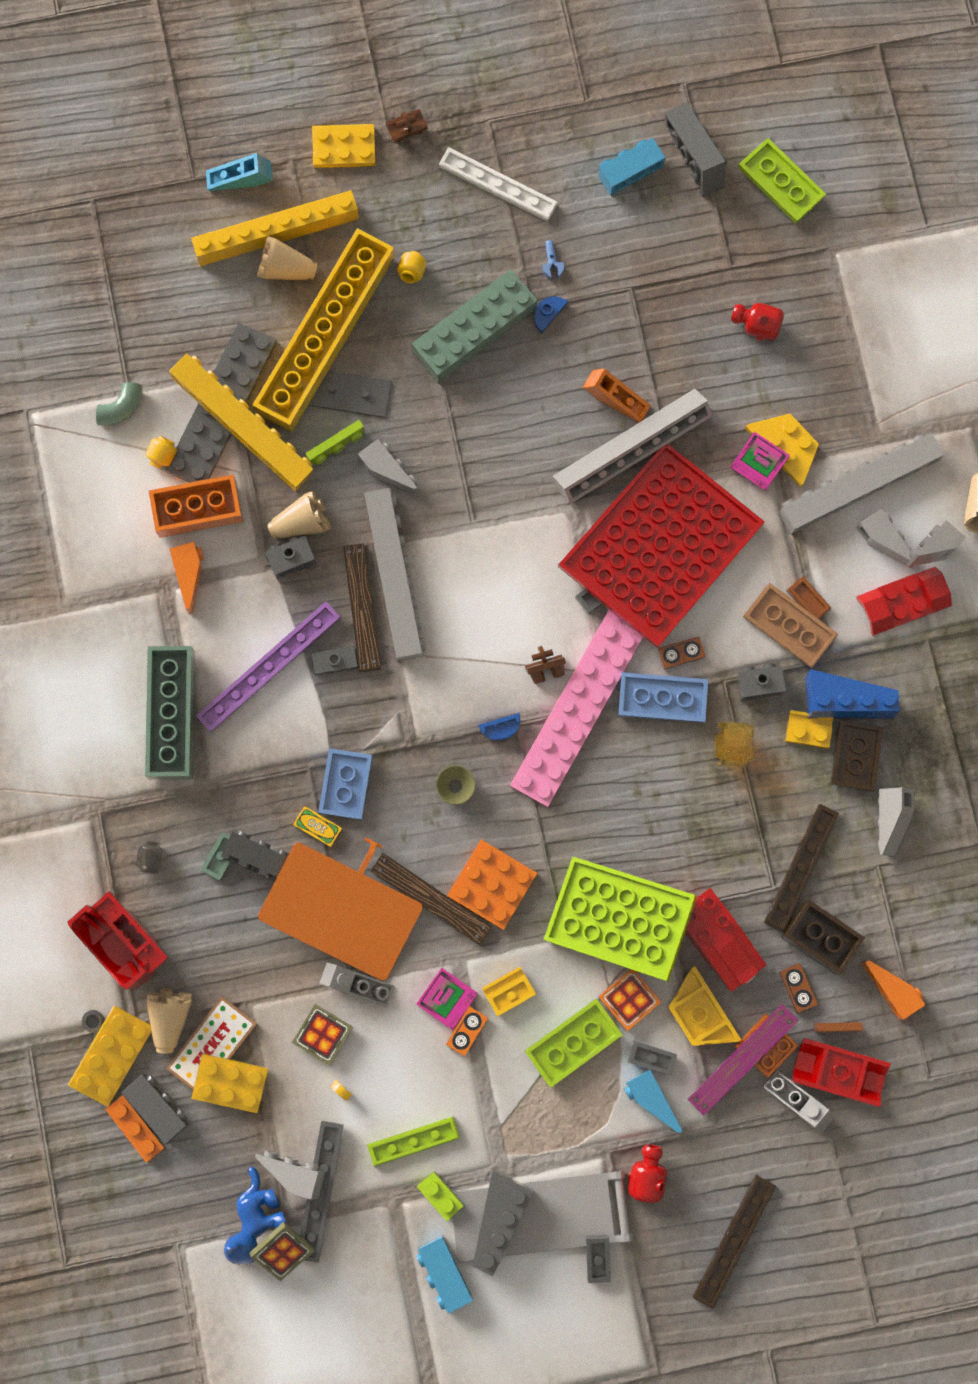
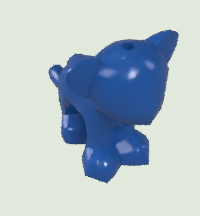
M255 1167L248 1169V1174L251 1178L250 1187L236 1201L237 1213L242 1222V1230L231 1236L224 1245V1255L232 1264H251L255 1262L251 1258L250 1252L258 1245L257 1238L263 1235L269 1228H277L283 1222L286 1223L282 1211L265 1216L261 1208L262 1205L265 1204L268 1208L275 1209L279 1207L273 1189L267 1191L266 1189L260 1190V1175Z

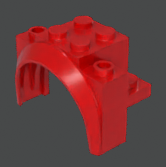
M110 891L102 896L94 905L86 904L67 921L69 928L123 989H139L155 974L154 971L169 958L157 945L159 942Z

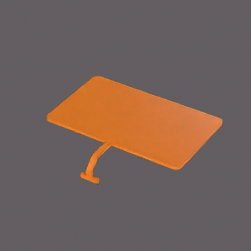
M367 837L364 840L371 843L358 871L302 843H295L258 913V919L379 980H386L422 911V904L363 874L374 854L376 846L382 848L381 844Z

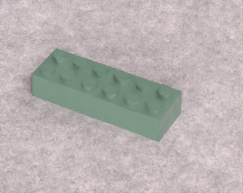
M510 269L412 343V352L436 382L440 383L533 313L537 307V299Z
M148 646L145 777L149 780L193 779L195 650L192 646Z

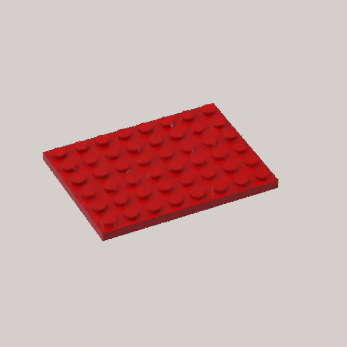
M667 444L657 451L562 559L558 564V568L658 649L762 527L765 521L672 446Z

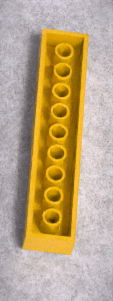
M358 228L356 229L253 403L255 413L293 432L394 260V247Z

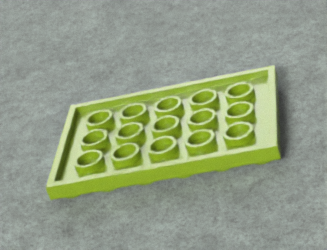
M572 857L543 940L669 982L697 896Z

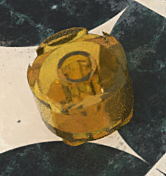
M719 722L717 728H721L720 734H715V758H720L717 764L722 766H746L748 760H753L754 749L751 747V739L754 735L753 726L748 725L746 722Z

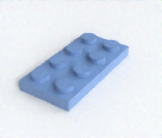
M622 672L618 716L705 723L708 679Z

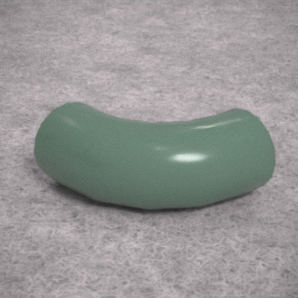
M132 382L123 383L120 396L116 401L106 405L98 404L96 409L97 425L119 424L131 417L139 406L143 386Z

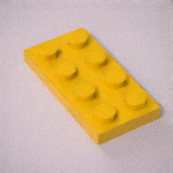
M114 1005L68 1086L108 1107L149 1037L151 1025Z

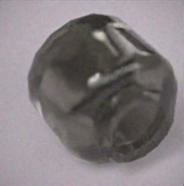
M147 841L146 845L138 847L136 866L140 868V872L158 874V871L164 869L166 850L160 847V843Z

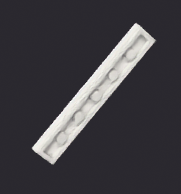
M449 147L439 163V168L546 222L549 221L558 205L557 201Z

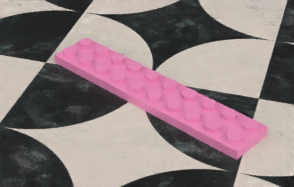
M610 609L510 784V787L547 808L620 680L621 673L625 671L643 636Z

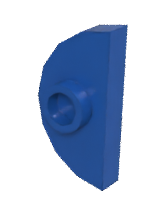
M552 296L545 298L538 304L535 309L534 321L536 328L541 334L568 304V300Z
M520 713L478 725L481 733L488 739L505 741L513 737L518 731Z

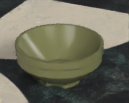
M448 766L437 776L436 791L439 797L448 804H463L474 794L475 778L463 766ZM454 780L462 783V790L458 793H453L449 789L450 783Z

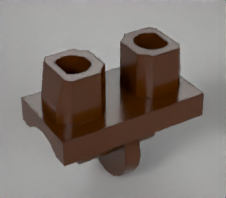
M420 109L407 114L403 112L400 117L385 122L393 143L400 142L407 137L420 134L428 129Z
M542 646L538 647L539 653L531 655L533 661L540 659L541 661L524 665L534 684L546 681L543 670L551 669L553 678L565 675L563 665L566 664L565 658L562 655H557L546 659V657L553 656L554 654L552 649L544 651Z

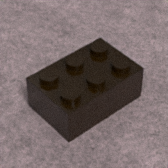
M811 900L804 901L781 936L783 940L835 975L843 973L865 939L864 936Z

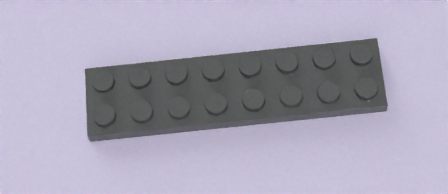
M238 322L213 372L218 377L217 381L222 386L227 385L234 392L233 396L237 400L242 399L247 403L277 340ZM198 403L176 447L177 453L172 464L166 467L165 471L189 483L210 479L232 434Z

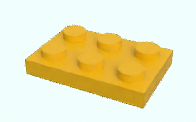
M374 124L312 126L314 168L376 166Z
M202 1053L191 1099L258 1113L268 1068Z

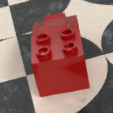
M709 888L699 895L696 899L685 935L727 989L732 992L740 985L747 984L753 980L755 975H757L756 973L767 964L713 890Z

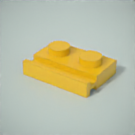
M790 710L785 742L829 749L833 718H808V713Z
M521 967L514 969L482 988L497 1017L536 995Z

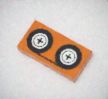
M469 1006L446 1045L465 1056L488 1017Z

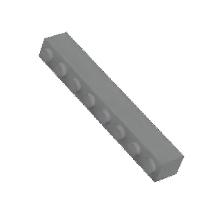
M696 389L683 395L553 475L558 491L570 504L712 417L708 400Z
M932 433L926 436L921 434L915 437L912 443L908 445L903 443L894 449L895 451L890 454L887 452L882 453L872 463L868 461L862 463L857 467L858 470L852 473L850 470L838 476L839 479L834 482L831 480L824 482L820 485V489L816 491L810 489L801 495L802 498L798 500L792 498L784 502L779 514L790 534L792 535L940 461L944 453Z
M390 488L365 492L364 495L396 659L399 662L422 657V651L426 649L423 637L419 638L418 630H421L420 618L415 617L413 610L417 609L415 596L411 597L409 590L413 588L411 575H406L405 568H409L407 555L402 554L401 548L405 547L403 534L399 535L397 527H401L399 514H394L393 507H397L395 494L390 493Z

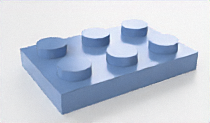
M329 748L319 814L362 820L372 755Z

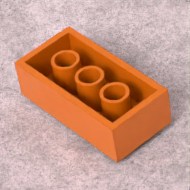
M234 475L148 490L155 531L159 538L244 522Z

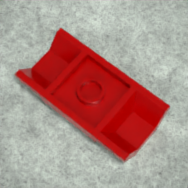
M936 567L912 574L856 596L870 622L872 636L952 606L949 587L943 573Z
M803 1038L798 1048L792 1082L880 1107L883 1083L891 1063Z

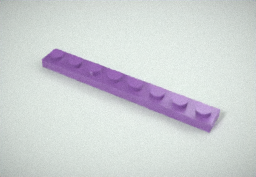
M324 602L199 712L196 717L212 733L338 622L341 617L327 602Z

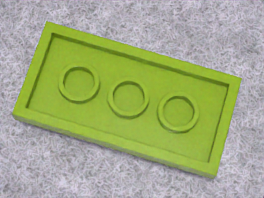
M769 138L763 141L738 164V168L795 224L826 196V193Z
M596 998L524 1052L551 1088L623 1034Z

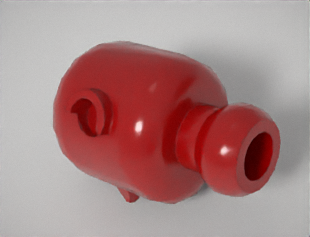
M759 302L753 304L751 309L745 308L742 304H736L731 321L734 324H746V334L757 337V341L763 339L773 341L779 335L784 312L778 307Z
M646 1144L642 1148L643 1161H637L629 1173L628 1192L635 1200L645 1203H658L664 1196L667 1169L659 1164V1160L663 1156L662 1148Z

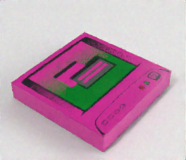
M754 431L730 467L766 491L790 455Z
M441 968L416 1005L453 1030L478 993Z

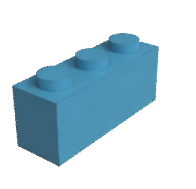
M653 138L647 141L642 140L636 147L630 150H623L619 153L618 157L602 162L599 166L598 176L611 196L664 167L665 156Z
M443 1235L418 1247L419 1254L416 1255L420 1266L422 1268L426 1267L429 1273L426 1278L431 1289L436 1288L439 1294L436 1299L441 1310L446 1309L449 1314L472 1302L473 1297Z

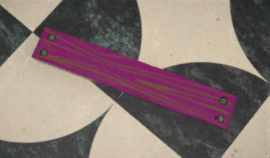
M781 1004L707 1078L688 1100L704 1116L799 1020Z

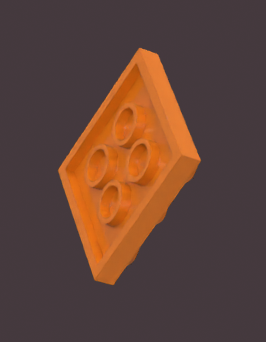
M481 839L447 896L504 930L535 879L537 872Z

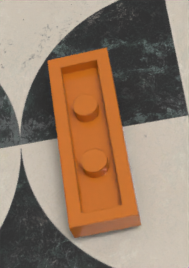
M124 1095L105 1109L146 1163L165 1148Z

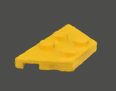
M791 414L748 424L745 429L751 436L755 431L790 455L782 469L801 487L804 484L819 443Z
M695 966L692 967L668 1006L692 1046L741 1041V1038Z

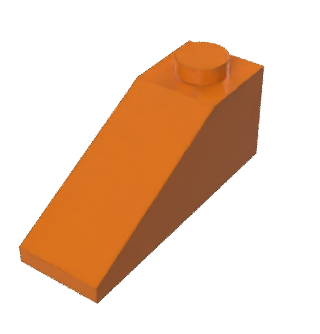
M606 369L593 370L582 387L597 400L638 423L643 420L651 406Z
M195 542L169 549L185 608L189 614L194 611L203 567L201 560L204 559L202 548H197Z
M869 960L861 963L898 1020H904L925 1006L922 1001L924 996L918 988L914 989L912 985Z

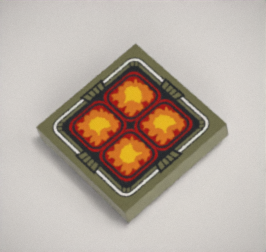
M314 1004L292 1043L330 1066L353 1026Z
M283 1222L250 1252V1256L281 1282L315 1250L310 1243Z

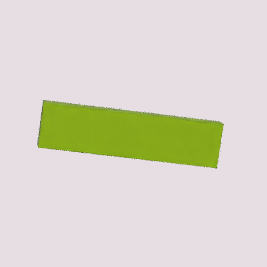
M452 1116L367 1144L373 1166H377L459 1139L460 1137Z

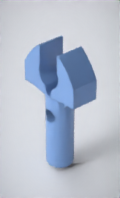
M548 240L545 242L548 263L542 267L543 274L551 280L550 270L554 266V269L558 271L559 279L564 272V263H559L556 260L554 242Z

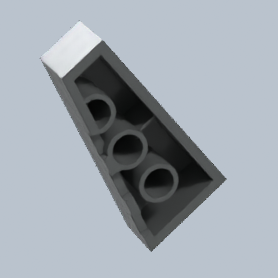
M686 102L666 111L665 126L676 147H680L684 163H689L694 182L699 181L701 185L699 192L702 197L725 188V165H727V160L724 154H720L715 140L709 137L705 124H701L698 120L696 110L691 109Z
M232 831L221 854V858L275 882L289 853L280 849L278 852L270 849L271 845L259 840L256 843L250 840L251 836L241 831H238V833Z
M494 1169L491 1175L472 1265L492 1277L534 1192L530 1187Z

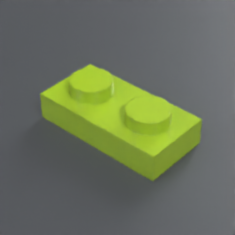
M435 1171L417 1186L446 1222L465 1206Z

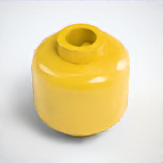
M405 252L401 256L397 267V273L401 280L410 284L420 281L427 266L426 260L419 252Z
M162 436L152 439L146 452V457L151 460L149 464L159 469L162 466L169 467L177 453V448L174 446L175 442Z

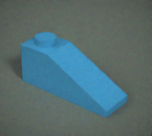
M255 153L206 170L207 190L217 191L256 187L273 181L271 161Z
M647 1070L625 1082L627 1087L624 1090L630 1101L634 1099L638 1105L675 1132H682L651 1070Z

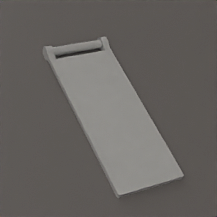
M625 1171L522 1183L533 1189L534 1192L503 1256L586 1246V1236L609 1235V1243L633 1241V1233H630L623 1181ZM613 1179L615 1182L621 1234L614 1235L608 1180ZM489 1187L454 1192L465 1205L453 1216L457 1260L459 1262L474 1260Z

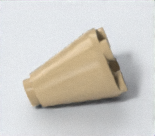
M267 236L257 277L276 280L314 279L317 263H314L312 259L278 239Z
M312 491L304 494L268 523V529L274 539H283L324 533L331 529V525L324 516L323 511L326 509L321 499L317 500L315 493Z
M167 988L159 989V993H147V1008L156 1052L165 1054L174 1052L191 1007V993L181 992L175 994L172 989Z

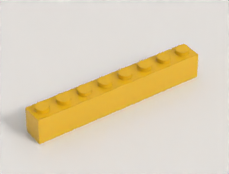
M352 190L195 236L191 240L200 266H204L264 248L267 236L284 242L358 220V208Z
M186 353L169 370L170 378L296 492L313 474L312 463L307 458H301L296 454L297 450L289 442L284 443L280 439L281 435L274 428L269 429L264 424L265 420L256 413L254 415L248 410L250 407L242 399L237 400L233 396L234 392L227 385L222 386L217 381L218 377L209 370L207 372L201 367L202 363L197 357H191Z

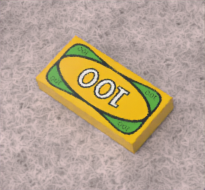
M305 806L293 824L329 847H332L342 830L338 825Z

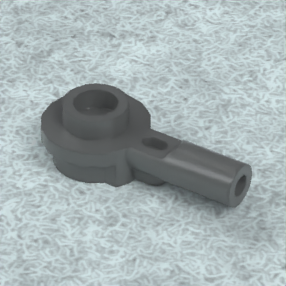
M89 1010L82 1017V1026L85 1030L91 1032L95 1039L104 1023V1016L97 1010Z

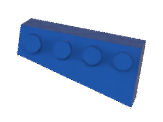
M811 669L805 677L808 718L894 719L900 712L898 690Z

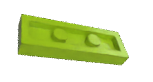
M357 420L305 453L307 459L312 465L322 464L327 460V456L332 453L337 454L341 452L345 445L351 441L356 442L360 440L365 433L363 424L360 420Z

